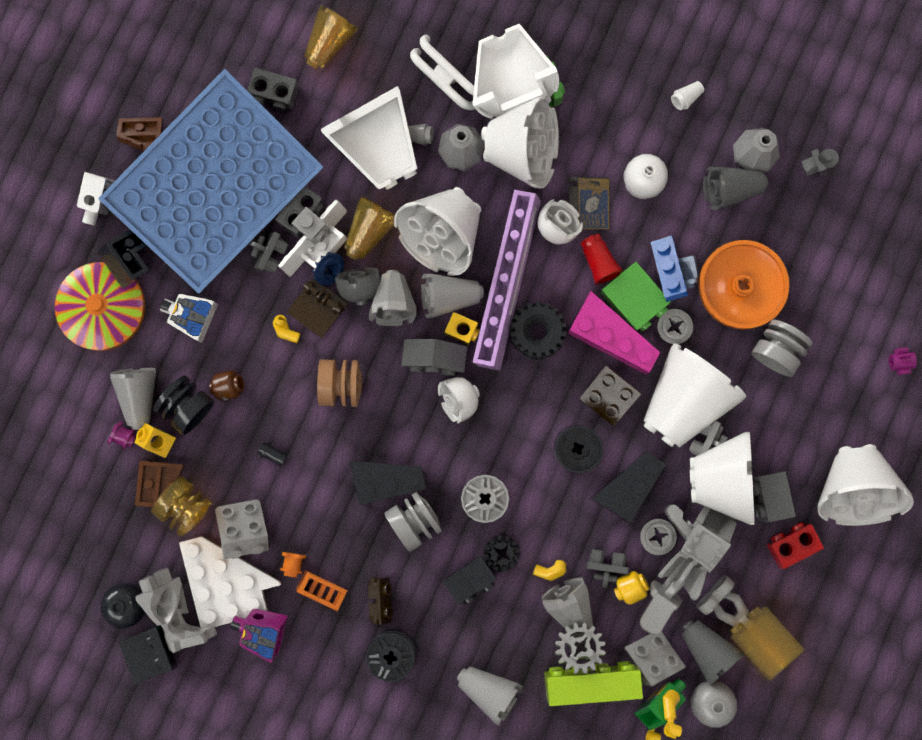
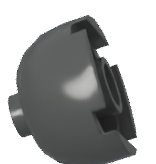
M365 267V271H358V268L344 271L335 277L336 287L343 299L355 302L356 305L368 304L369 299L375 296L380 283L379 270L375 267Z

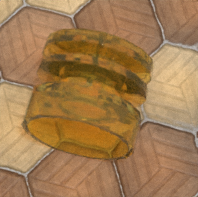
M183 476L176 479L164 491L151 509V513L161 522H165L170 517H173L169 528L174 530L179 526L176 532L179 537L186 535L201 522L212 503V500L208 497L200 502L204 495L201 491L191 497L190 494L193 491L194 485Z

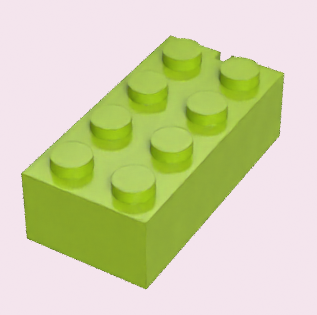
M631 661L617 662L618 666H608V663L595 664L596 669L592 671L590 668H587V674H583L582 669H579L577 674H574V668L566 671L563 670V667H551L549 671L544 672L549 706L643 699L641 671L635 664H631Z

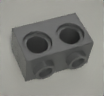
M254 67L247 91L261 105L267 103L280 111H285V109L292 111L299 84L297 79ZM260 85H267L266 90L263 92H258L257 88ZM283 90L288 91L286 97H278L279 92Z
M305 186L281 210L275 219L278 225L299 239L304 234L294 226H291L290 221L304 209L302 206L303 202L306 199H312L314 201L313 205L308 209L318 217L324 210L323 199Z

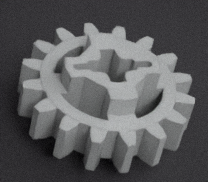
M574 623L572 630L566 626V634L560 632L558 635L562 641L555 642V646L560 647L559 650L555 651V655H561L562 657L559 660V664L565 662L567 664L565 670L568 671L572 667L574 668V674H577L579 669H582L583 674H587V668L594 671L596 669L594 663L601 664L602 660L599 656L605 655V651L600 650L601 647L605 646V642H599L598 640L602 634L598 633L595 635L593 633L595 630L594 626L590 630L586 629V623H583L581 628L578 627L577 623ZM577 633L584 634L583 637L579 638L571 636ZM591 639L595 644V652L590 647L589 642ZM586 640L583 649L585 652L581 651L574 657L577 649L575 645L579 646ZM565 644L570 648L571 655L569 658L565 653ZM586 659L587 661H589L584 664L576 663L577 660Z

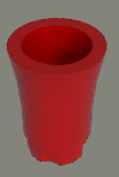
M600 234L591 235L580 243L592 272L595 285L606 283L623 272Z

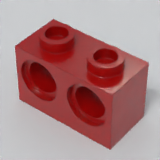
M799 522L790 527L792 531L786 534L780 532L771 537L772 541L766 545L778 568L785 569L824 549L812 524ZM802 533H806L808 536V542L805 545H802L799 541ZM783 543L788 545V553L786 555H782L779 551L780 545Z

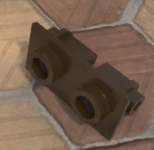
M389 577L370 578V583H368V598L376 599V603H369V620H372V624L383 625L391 623L393 609L390 602L392 586L389 582Z

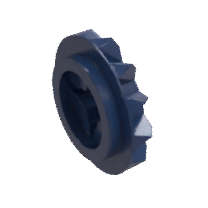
M327 252L326 256L321 255L320 261L315 262L316 268L312 270L314 273L313 279L322 286L335 283V277L344 270L343 258L336 252ZM327 265H329L328 268H329V272H330V273L326 272V270H327L326 266H327Z

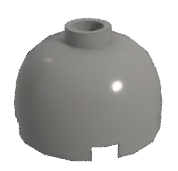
M715 681L711 685L708 682H703L694 689L691 695L692 712L700 723L708 727L720 728L728 725L734 719L737 712V700L734 692L726 684Z

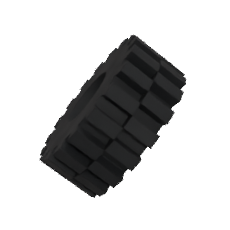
M529 303L524 308H520L513 317L510 327L511 341L515 345V349L520 351L523 356H528L534 360H541L554 355L560 349L566 337V322L564 323L563 315L557 312V308L550 307L548 303ZM541 323L546 327L547 333L543 339L536 340L530 336L529 328L532 324Z

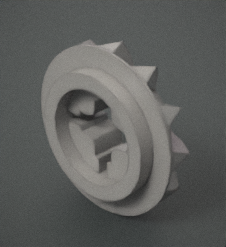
M671 309L658 319L657 330L660 337L667 343L680 344L691 336L693 322L686 312L679 309ZM670 321L674 324L677 322L679 323L681 321L683 322L678 327L679 333H677L675 330L672 332L670 331L668 333V330L671 327Z
M653 519L647 522L640 532L641 544L651 554L663 555L671 551L675 546L677 539L676 531L666 520ZM654 528L659 533H667V535L661 538L662 546H660L657 540H649L655 535Z

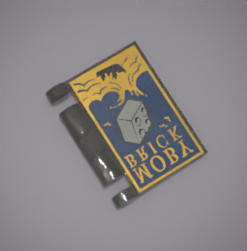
M568 177L569 183L577 182V187H568V203L578 211L580 215L578 217L579 223H583L582 230H610V178Z

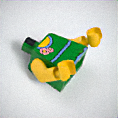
M675 679L672 684L669 682L660 686L634 712L639 720L648 728L645 740H661V734L654 732V730L666 724L664 727V734L673 739H676V736H681L682 727L674 724V720L677 719L676 711L686 700L682 693L687 687L680 679Z

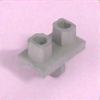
M714 421V423L701 431L700 434L707 436L705 443L694 440L689 451L698 456L726 442L728 437L724 435L721 436L718 442L724 429L721 423Z

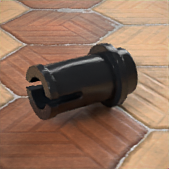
M263 442L257 453L261 455V459L266 458L280 467L288 456L287 453L272 447L270 442L268 444Z

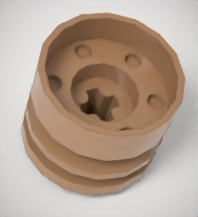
M320 360L317 377L319 406H335L337 396H341L342 406L346 407L348 397H351V406L358 407L362 394V372L359 360L352 361L351 370H349L348 360H343L341 370H337L336 360Z

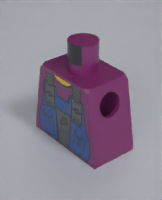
M252 609L246 619L235 616L230 628L241 632L239 645L242 648L272 663L280 651L288 616L260 609Z

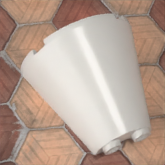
M520 24L505 29V34L501 37L491 35L479 41L473 106L480 114L492 119L538 97H546L551 101L552 94L557 92L559 87L557 69Z
M398 86L321 129L322 133L378 189L385 187L388 190L398 184L396 180L404 176L406 180L417 174L415 171L417 169Z
M674 343L668 353L643 421L645 422L644 427L653 434L656 431L663 435L662 440L669 446L673 447L675 444L680 448L746 398V394L737 385L735 387L732 386L731 379L710 363L686 348L682 351L680 349L681 346Z

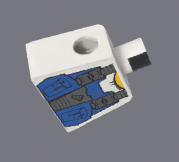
M179 294L176 302L164 299L160 306V311L170 314L167 323L202 343L218 304L212 300Z

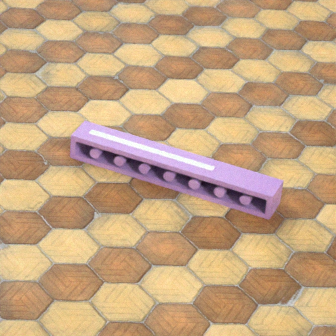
M514 190L473 358V363L479 367L498 371L501 369L541 203L536 193Z

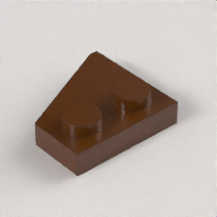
M119 118L117 139L121 143L145 151L163 132V118Z
M139 461L135 506L159 508L184 469V465Z

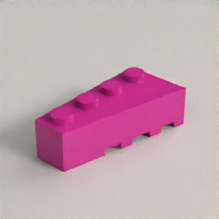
M591 291L568 334L645 375L651 371L660 354L655 347Z

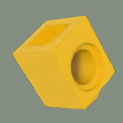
M453 312L444 333L450 338L469 345L471 341H476L480 330L477 329L478 322ZM459 325H467L470 329L469 333L460 335L457 332Z
M145 423L137 432L134 443L145 450L166 458L176 438L163 430ZM156 436L154 442L151 443L152 438Z

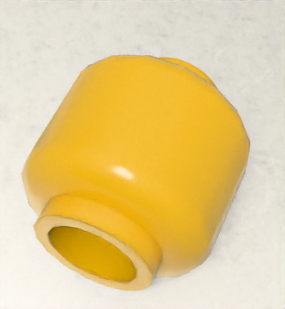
M635 571L617 578V587L614 588L618 600H624L629 605L646 598L647 591L650 590L642 573L638 574Z

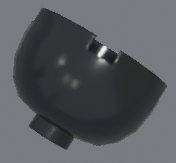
M119 583L112 586L104 593L100 602V611L103 619L109 625L116 628H129L137 625L146 614L136 601V595L142 593V589H139V587L132 583Z

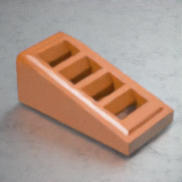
M307 570L304 571L296 587L297 593L336 611L339 610L348 591ZM311 578L313 579V581L307 591L305 590V587L309 579ZM318 582L322 583L317 594H313ZM328 586V587H330V589H329V591H328V593H327L325 599H323V598H321V597H322V595H323V593H324L326 587ZM334 591H339L334 602H329Z

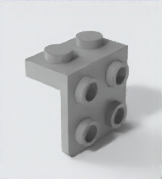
M259 500L219 506L215 509L224 559H235L243 555L260 554L263 551L269 550L268 535Z

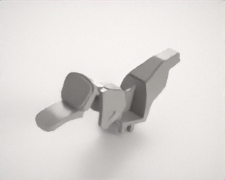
M706 506L703 507L682 549L658 575L660 578L668 577L663 585L655 580L650 584V595L653 599L640 619V625L645 631L652 635L662 631L673 611L677 610L683 601L677 595L682 586L687 590L691 599L695 601L699 598L706 573H710L731 546L730 540L737 524L735 518Z

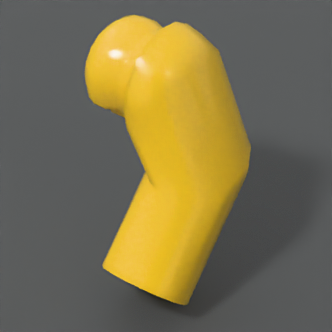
M277 315L273 320V327L277 336L281 339L298 343L301 333L290 330L286 317L284 315Z
M557 560L550 568L536 564L533 575L553 581L566 573V563L563 560Z

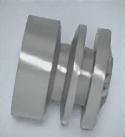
M771 320L768 324L769 329L764 331V336L769 341L759 340L751 352L752 356L771 370L784 376L793 377L801 364L796 356L805 357L807 354L806 350L810 349L813 344L812 340L792 325L779 320Z
M476 476L468 481L463 488L461 496L462 507L466 514L475 521L482 523L494 522L502 517L507 510L509 503L508 490L503 482L494 476ZM481 493L484 495L489 493L491 495L489 498L490 504L483 503L481 505L479 503L481 500L479 495Z
M417 491L412 494L417 504L413 506L409 499L406 498L404 499L407 507L406 511L395 505L384 513L391 527L409 552L422 545L420 533L423 532L429 539L433 538L428 530L429 527L432 526L437 534L442 532L435 512L427 500L423 499Z

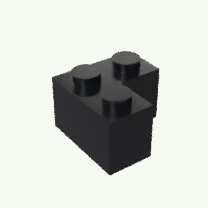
M131 230L106 242L97 252L122 289L141 280L149 271L139 256L149 247Z
M479 555L448 576L443 582L458 604L461 602L467 604L476 597L474 593H478L481 590L483 593H486L495 586L494 581H496V577L482 556Z

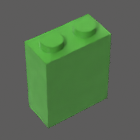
M637 262L633 263L600 292L603 298L635 331L640 330L641 332L652 324L649 320L655 315L660 318L669 310L666 306L671 303L670 301L666 302L664 293Z

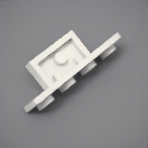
M334 200L320 217L329 227L327 237L322 242L314 245L304 235L278 265L289 277L295 273L304 261L315 269V262L320 261L321 255L326 256L327 252H336L347 240V237L334 227L347 212L338 200Z

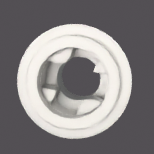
M696 81L674 91V94L671 96L674 107L678 110L688 109L704 92V87L699 81Z

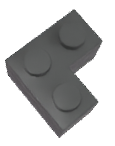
M404 339L401 366L410 367L411 372L423 373L425 369V372L439 373V371H442L441 375L454 377L455 373H464L467 346L437 339Z
M786 471L754 477L753 492L755 496H758V499H754V517L758 518V522H773L796 517Z

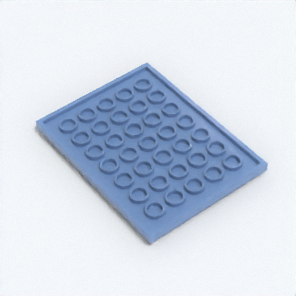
M224 69L98 199L199 294L323 166Z

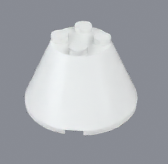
M538 97L492 119L487 127H483L482 139L485 140L484 161L490 162L534 188H544L547 186L554 173V169H551L553 158L558 156L559 147L558 120L555 108H551L548 104L550 100L546 97Z
M455 187L453 190L443 191L404 204L395 214L394 226L396 228L398 226L401 234L399 239L403 246L421 264L435 272L442 270L448 272L447 274L450 276L460 275L467 270L472 261L481 207L465 195L461 188Z
M744 432L695 458H690L692 503L701 504L749 525H754L750 432Z
M869 444L860 448L846 446L840 448L839 454L834 458L818 503V514L826 521H828V518L836 520V524L871 525L891 520V515L900 512L901 515L907 513L912 508L914 501L911 492L876 449L875 445Z

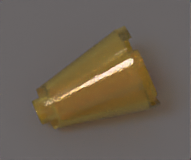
M321 5L318 8L304 57L307 58L305 63L315 69L319 66L323 68L357 32L358 27L354 24L352 26L348 20Z
M361 196L344 246L347 250L346 255L354 260H358V258L364 259L394 227L395 215L390 211H386L377 203Z

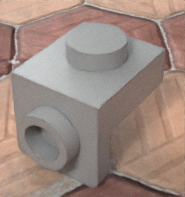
M307 207L291 223L314 245L322 242L328 235L329 227Z

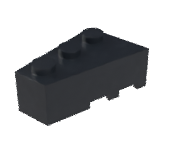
M647 452L643 453L589 499L626 522L631 523L666 464Z
M350 461L360 505L427 489L422 467Z

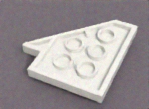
M203 536L179 543L201 628L217 627L231 623L235 616L245 619L252 609L268 611L263 590L279 586L281 581L239 557L224 559L222 547Z

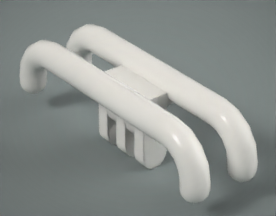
M423 35L420 38V45L438 65L433 70L420 57L421 50L418 48H414L410 52V58L413 63L458 106L465 110H474L473 101L465 100L450 86L457 82L468 93L474 95V85L430 45V37L428 35Z

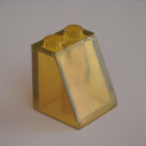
M756 607L748 614L750 619L745 624L739 622L731 629L733 634L729 638L744 653L746 659L764 680L770 681L804 651V648L767 607L762 609Z

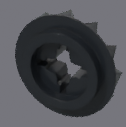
M496 536L490 539L485 546L484 558L488 566L493 570L499 572L509 571L519 561V546L508 536ZM508 545L506 554L511 559L508 560L502 557L496 562L498 553L493 548L502 550Z

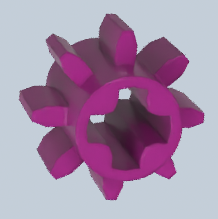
M908 347L894 349V354L889 355L890 369L892 371L897 370V375L912 373L911 369L916 368V355L914 352H909Z

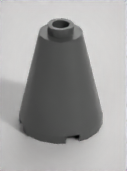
M721 166L708 167L706 171H709L708 176H704L703 179L705 200L711 202L712 206L709 207L714 211L760 195L768 187V178L761 171Z
M690 620L682 627L684 631L682 637L710 685L744 656L741 650L699 620L695 623L693 620Z

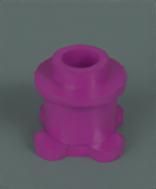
M119 421L113 427L107 443L111 445L114 442L123 446L124 450L128 447L132 448L136 440L135 430L123 427V423Z

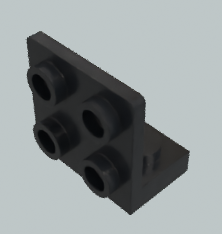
M161 625L119 642L134 684L162 673H167L178 667L172 651H169Z

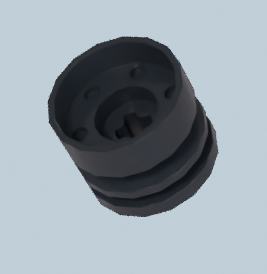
M185 375L178 378L164 390L153 408L157 414H162L164 420H168L175 415L171 426L182 436L191 432L206 417L215 402L204 391L194 395L197 385L195 383L190 384V379Z
M574 424L565 427L558 433L554 440L553 451L555 458L563 468L570 472L581 474L591 471L599 464L603 455V445L601 438L594 430L584 425ZM575 442L583 446L580 448L581 453L579 454L571 451L574 448L573 444Z
M390 629L379 633L373 639L367 651V665L370 672L377 679L385 682H397L405 678L411 672L416 659V647L412 638L405 632L397 629ZM390 651H393L394 656L397 657L393 662H389V658L385 657Z

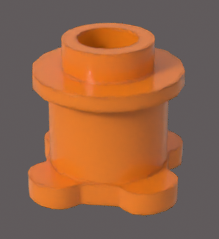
M282 552V556L285 557L283 568H280V570L284 571V576L297 577L298 573L302 574V571H300L302 559H306V555Z

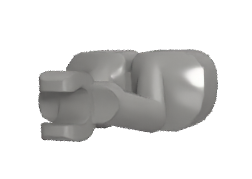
M723 575L712 586L711 591H708L697 603L696 607L704 615L715 611L718 619L732 627L740 624L748 630L753 625V622L746 617L749 610L740 595L731 592L735 583L727 575ZM723 598L734 602L737 609L734 615L724 612L719 605Z

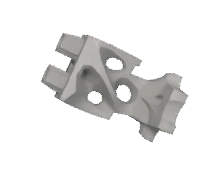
M168 568L154 572V576L139 580L142 593L136 595V601L157 626H162L169 651L174 653L183 648L208 642L209 638L217 635L216 629L213 626L200 628L189 625L184 621L181 614L184 615L189 612L182 583L179 577H171Z

